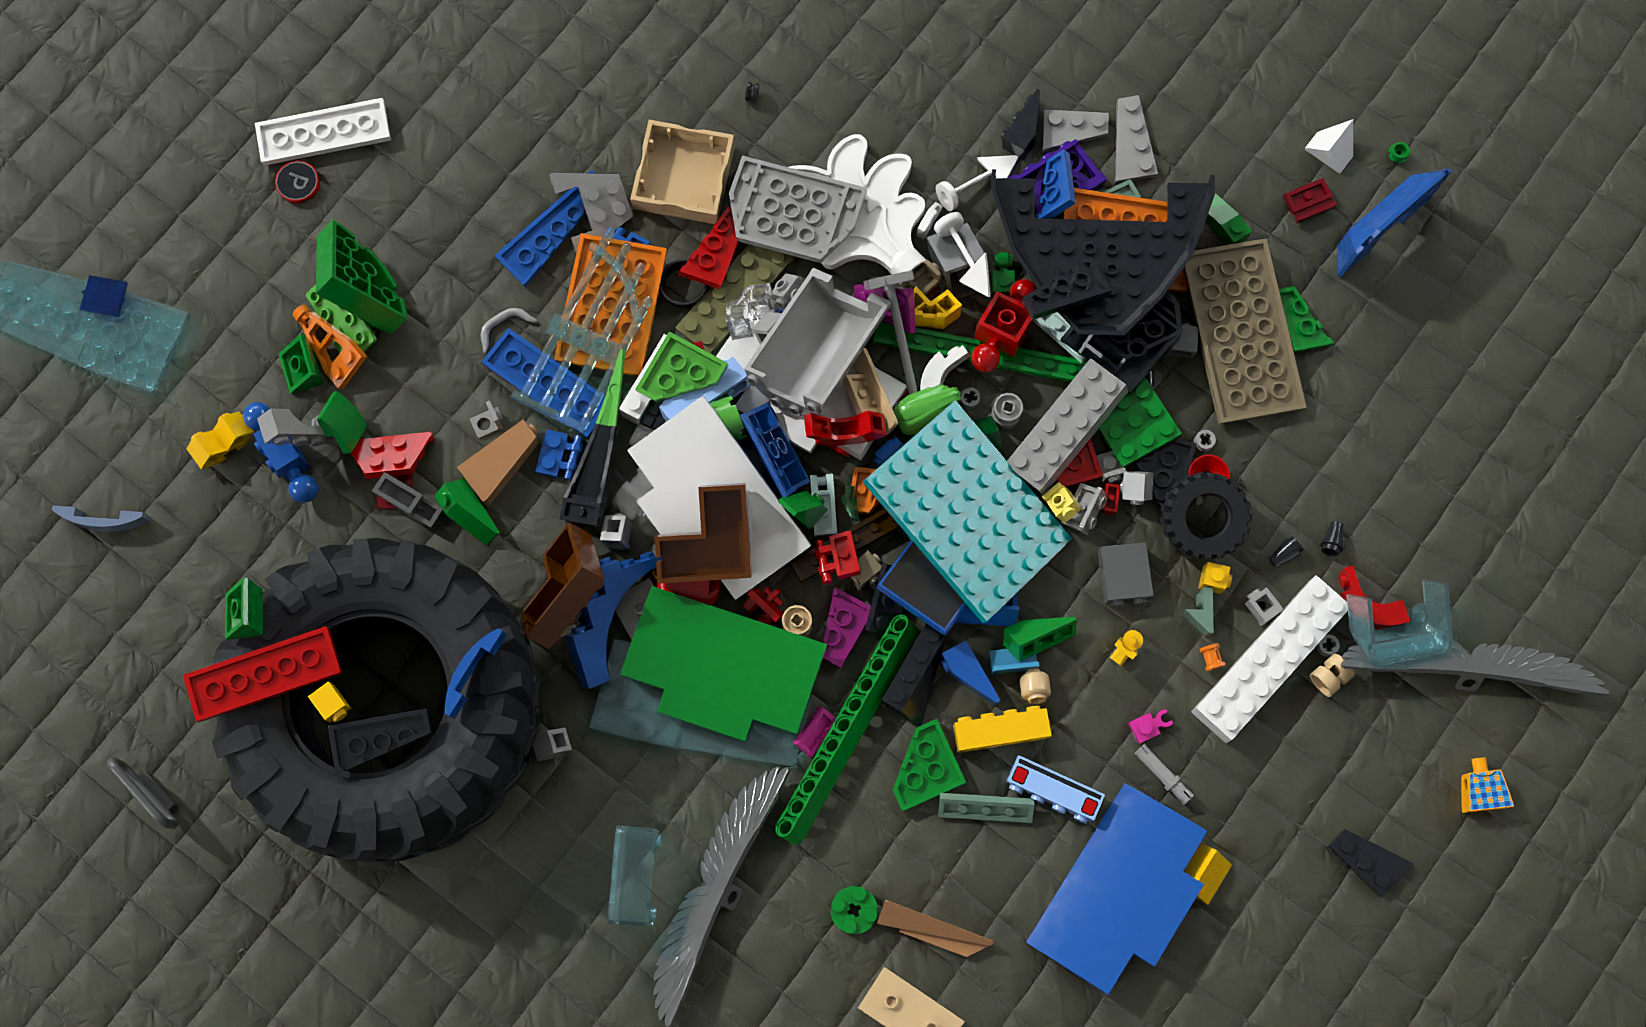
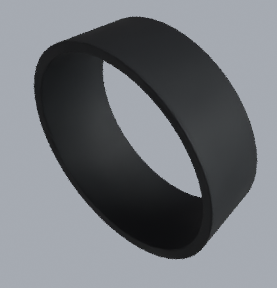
M678 259L669 263L663 270L660 290L668 302L681 308L694 306L703 297L707 285L704 284V290L700 296L690 302H676L667 297L665 282L672 272L681 269L683 265L685 266L689 259Z

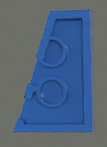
M1064 149L1047 160L1043 184L1046 187L1044 195L1040 197L1039 204L1042 205L1041 213L1037 214V218L1052 219L1076 204L1070 154Z

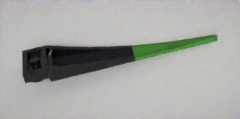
M621 349L596 424L572 481L563 497L560 520L602 526L605 505H608L626 353L624 349Z

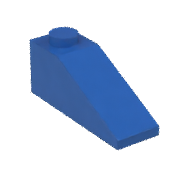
M967 641L942 653L940 665L945 673L949 672L955 680L992 705L996 706L1000 703L1001 700Z

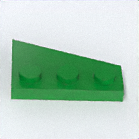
M1295 286L1279 289L1293 352L1299 353L1332 346L1334 344L1333 340L1330 337L1327 338L1321 329L1323 326L1319 320L1316 321L1309 312V306Z

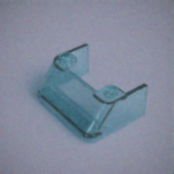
M1422 580L1424 603L1416 604L1411 608L1409 613L1410 624L1374 630L1372 600L1362 596L1347 594L1350 632L1371 664L1388 666L1442 655L1450 651L1453 645L1448 584Z
M624 825L616 826L608 923L653 927V922L656 919V907H652L651 902L654 859L657 849H661L662 834H660L658 829Z

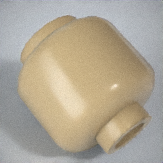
M1032 668L1021 676L1019 681L1022 698L1030 704L1046 702L1047 698L1051 695L1048 674L1040 671V669Z

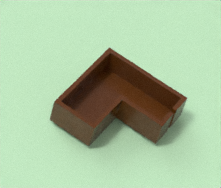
M747 483L699 486L701 532L657 534L654 537L656 558H661L663 555V560L656 562L657 583L752 577Z
M570 522L567 523L542 555L548 579L521 612L522 621L525 624L526 637L548 649L561 639L564 630L574 623L576 615L589 604L590 598L596 591L602 588L605 580L591 534Z

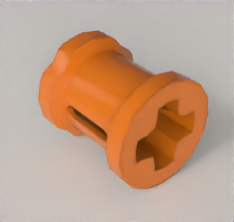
M1219 643L1199 649L1200 653H1203L1206 662V671L1226 666L1225 662H1222L1218 650L1220 647Z

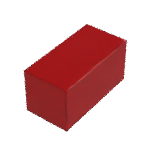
M1106 483L1104 491L1107 494V501L1104 508L1101 509V513L1115 515L1118 508L1120 485Z

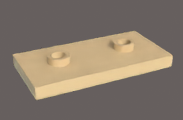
M885 967L858 1007L885 1027H961L965 1022Z

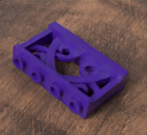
M1077 139L1071 142H1064L1056 152L1045 154L1037 164L1031 163L1018 176L1014 174L1009 177L1032 179L1036 176V214L1034 218H1037V214L1041 213L1042 205L1039 202L1040 197L1044 195V193H1041V186L1047 160L1063 149L1070 155L1076 156L1079 160L1078 167L1075 170L1071 169L1074 180L1073 184L1077 188L1098 191L1104 187L1107 178L1102 172H1099L1078 144ZM1082 167L1086 169L1092 179L1080 173Z

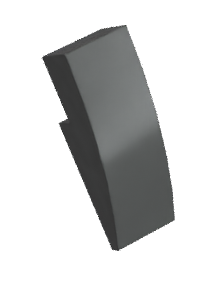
M385 472L372 490L373 493L433 531L445 515L439 505Z

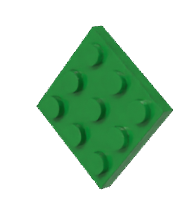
M1144 379L1130 395L1127 393L1098 428L1122 468L1133 464L1182 435L1147 379Z

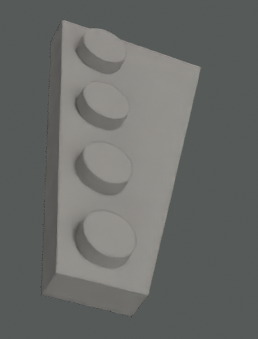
M1139 95L1117 100L1115 184L1123 183L1129 179L1137 181L1154 178L1158 175Z

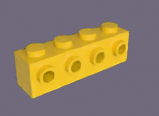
M1031 706L1026 708V712L1019 713L1017 709L1003 711L1004 715L995 716L994 713L980 715L981 719L972 720L971 716L958 718V722L953 725L957 752L962 753L1049 739L1052 735L1047 708L1040 709V706Z

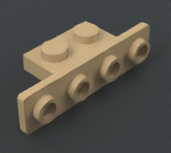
M864 348L853 363L857 374L845 375L842 382L856 415L868 410L884 414L886 435H888L898 425V421L868 350Z

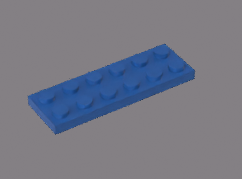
M508 328L481 361L482 365L582 436L589 439L605 395Z

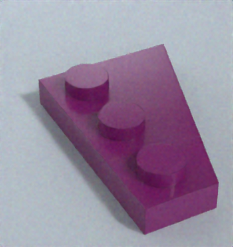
M858 284L854 286V298L867 303V298L871 293L888 300L887 292L883 290V287L865 290L864 285ZM897 287L895 291L904 331L910 334L915 333L914 288ZM889 308L882 321L894 326Z
M834 587L823 642L827 644L823 660L841 669L866 625L871 606L837 587Z

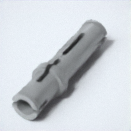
M1146 744L1134 753L1165 785L1164 788L1167 791L1170 790L1183 805L1194 796L1180 781V777L1178 775L1175 776Z

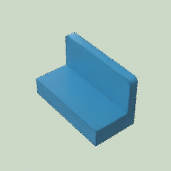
M1007 649L989 651L991 675L1023 672L1032 668L1038 669L1040 666L1039 661L1036 659V654L1019 662Z

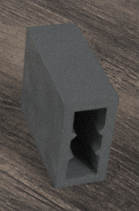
M1146 542L1100 547L1097 552L1104 604H1111V607L1124 606L1125 602H1134V605L1147 604V600L1153 597Z

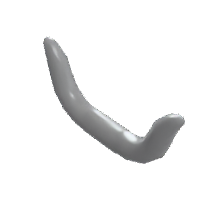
M510 308L488 320L481 330L480 337L484 354L489 350L488 335L493 327L512 316H519L531 323H536L538 320L519 308Z

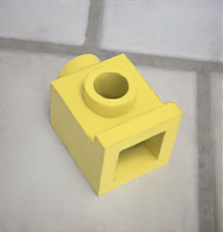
M1060 482L1042 496L1056 517L1064 523L1072 519L1082 509L1071 491Z

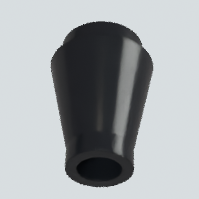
M1330 522V526L1320 543L1323 554L1338 556L1343 550L1344 525L1341 522Z
M1291 536L1289 539L1285 538L1268 559L1274 567L1278 568L1301 556L1300 553L1304 549Z

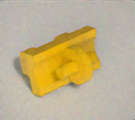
M1136 630L1126 632L1124 637H1120L1115 643L1117 649L1110 658L1120 666L1123 665L1128 657L1133 660L1138 653L1137 649L1143 644L1141 633Z

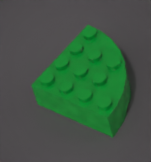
M332 219L317 235L316 294L391 335L407 320L403 298L398 297L395 291L398 287L393 277L368 246L363 248L355 240L356 235Z

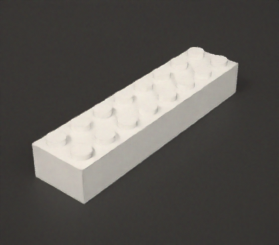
M1317 575L1314 576L1191 712L1225 743L1231 741L1349 610L1351 605Z

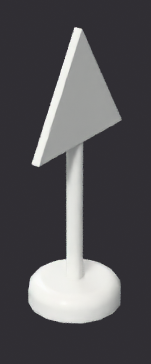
M1016 155L977 157V160L988 171L955 189L946 181L940 182L936 185V194L940 203L948 211L956 209L959 204L957 193L991 176L992 169H996V178H1008L1019 157Z
M952 212L943 216L934 225L935 232L941 237L952 235L971 267L959 282L991 297L987 253H984L974 263L957 234V231L961 229L964 223L962 215L959 212Z

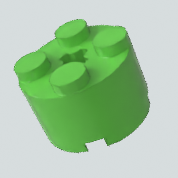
M732 395L710 403L737 442L747 438L746 434H741L740 430H743L744 426L736 405H730L729 401L733 400Z

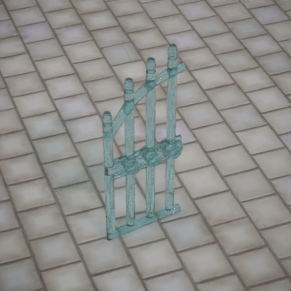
M611 227L606 230L605 236L602 237L599 245L593 242L590 244L589 250L594 254L562 315L560 316L555 313L553 318H551L545 331L546 334L550 335V338L521 393L514 390L510 397L582 433H585L609 387L620 350L624 349L627 352L653 300L647 296L639 308L635 287L641 278L640 275L645 270V265L639 263L631 278H629L622 266L632 245L625 242L616 259L606 252L610 239H612L615 232ZM602 258L611 266V269L585 319L579 325L569 319ZM618 275L625 289L600 335L589 328ZM629 301L633 321L622 343L619 344L609 339ZM558 340L569 344L570 347L541 403L529 398ZM579 349L590 354L561 412L550 408L549 405ZM600 359L609 363L610 366L581 422L569 417V414L597 360Z

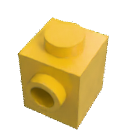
M1207 562L1202 567L1198 589L1213 587V593L1221 594L1226 587L1229 588L1231 585L1232 575L1229 574L1230 567Z
M329 681L308 696L324 720L330 723L342 720L347 715V711L351 709L335 685Z

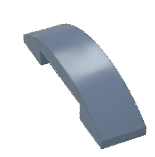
M52 507L55 513L75 525L103 532H116L137 528L150 522L151 518L144 512L121 510L119 519L83 517L84 512L76 507Z

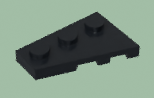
M882 563L876 587L892 565ZM902 569L890 585L910 599L924 575ZM876 588L865 630L884 635L893 618L901 615L904 607Z

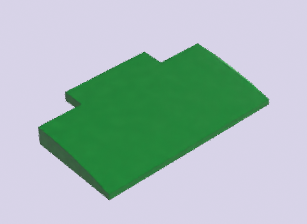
M651 586L620 675L664 689L657 712L743 741L747 739L753 719L797 734L827 644Z

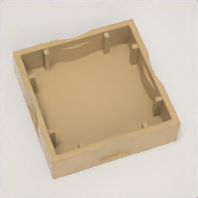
M649 120L642 147V160L636 173L630 198L632 208L639 211L715 224L720 216L735 148L734 135L704 129L693 130L676 124Z

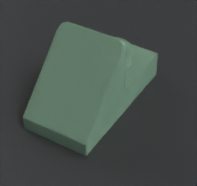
M1203 587L1199 594L1196 595V607H1200V610L1185 609L1182 615L1203 636L1209 637L1214 633L1213 587Z

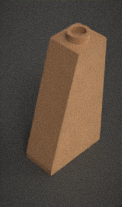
M524 420L520 421L457 467L486 507L491 505L539 444L536 437L539 433L532 423L527 425Z

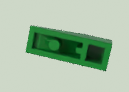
M1215 193L1206 222L1224 246L1246 242L1252 230L1240 214Z
M465 478L444 483L434 495L444 513L485 546L489 545L500 533Z
M804 491L782 497L778 500V503L809 530L828 511L823 505L825 500L817 493H814L812 496L809 492Z
M1075 617L1022 620L1004 629L1003 645L1020 662L1076 636L1077 619Z

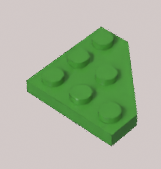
M668 332L635 390L654 402L662 401L718 385L729 365L727 362L694 344Z

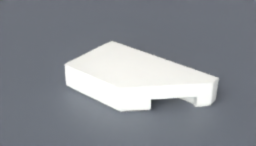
M935 202L928 209L917 229V237L921 239L926 238L943 208L942 205Z

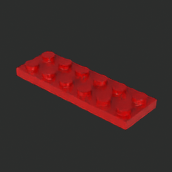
M325 626L184 674L183 678L195 720L200 723L343 673L330 630Z

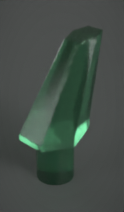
M847 485L845 495H842L840 499L850 519L859 521L857 498L854 497L855 487Z

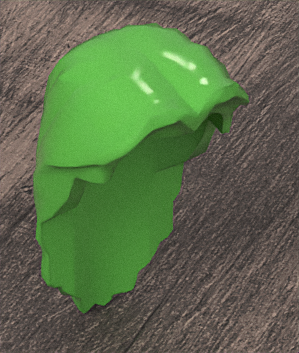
M939 384L904 397L893 410L900 431L903 434L916 435L955 400L956 402L960 401L961 392L958 391L957 387L949 388Z

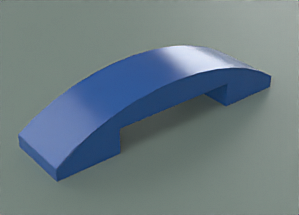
M499 628L479 640L467 652L456 668L450 681L445 701V714L455 719L468 699L460 694L485 652L487 651L495 656L505 640L507 634Z

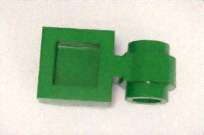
M1008 252L994 254V267H998L999 271H992V294H995L997 291L1002 294H1010V289L1015 283V270L1007 271L1008 267H1012L1013 263L1012 254H1008Z

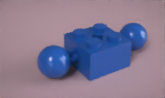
M262 402L249 404L243 412V420L247 427L257 431L253 434L257 440L254 444L258 451L267 459L265 461L273 473L275 472L279 479L283 477L287 482L290 481L288 490L293 500L299 503L311 502L318 494V484L310 475L302 474L311 468L299 447L294 446V444L282 446L265 444L257 418L270 408Z

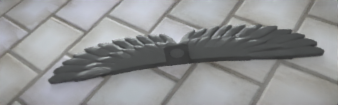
M1398 634L1397 638L1382 635L1381 638L1369 637L1368 641H1359L1357 643L1358 646L1349 647L1348 652L1343 654L1342 659L1345 660L1341 663V668L1368 670L1369 672L1460 675L1455 684L1457 690L1476 691L1484 678H1491L1538 687L1544 686L1578 694L1586 693L1608 696L1610 693L1603 687L1605 683L1594 677V673L1583 670L1582 665L1569 663V658L1554 657L1555 653H1538V649H1525L1522 646L1512 648V645H1504L1499 647V644L1487 646L1484 643L1476 647L1470 655L1461 645L1453 640L1446 641L1441 638L1435 640L1429 636L1422 638L1417 635L1407 636ZM1469 679L1476 681L1471 686H1464L1462 684L1465 680Z
M779 767L773 768L770 772L765 771L759 779L755 777L748 788L746 786L742 788L738 799H733L729 814L725 812L722 816L720 825L718 824L715 829V838L711 837L710 851L706 849L704 862L701 861L700 864L705 886L689 891L685 895L686 900L678 908L681 911L672 919L674 924L667 931L669 936L666 937L661 949L664 951L656 963L659 967L653 978L657 982L653 995L657 996L655 1008L659 1009V1020L663 1021L665 1019L666 1027H672L680 1006L685 1001L694 971L701 958L720 907L723 906L733 911L741 897L742 889L733 885L732 881L760 832L761 826L779 798V793L790 773V769L787 767L781 771ZM735 891V899L729 904L728 897L731 892Z

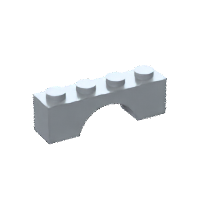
M271 408L257 418L265 444H275L276 446L294 444V446L312 444V446H320L322 444H330V446L339 445L334 436H325L317 421V417L312 419V426L300 422L290 409Z

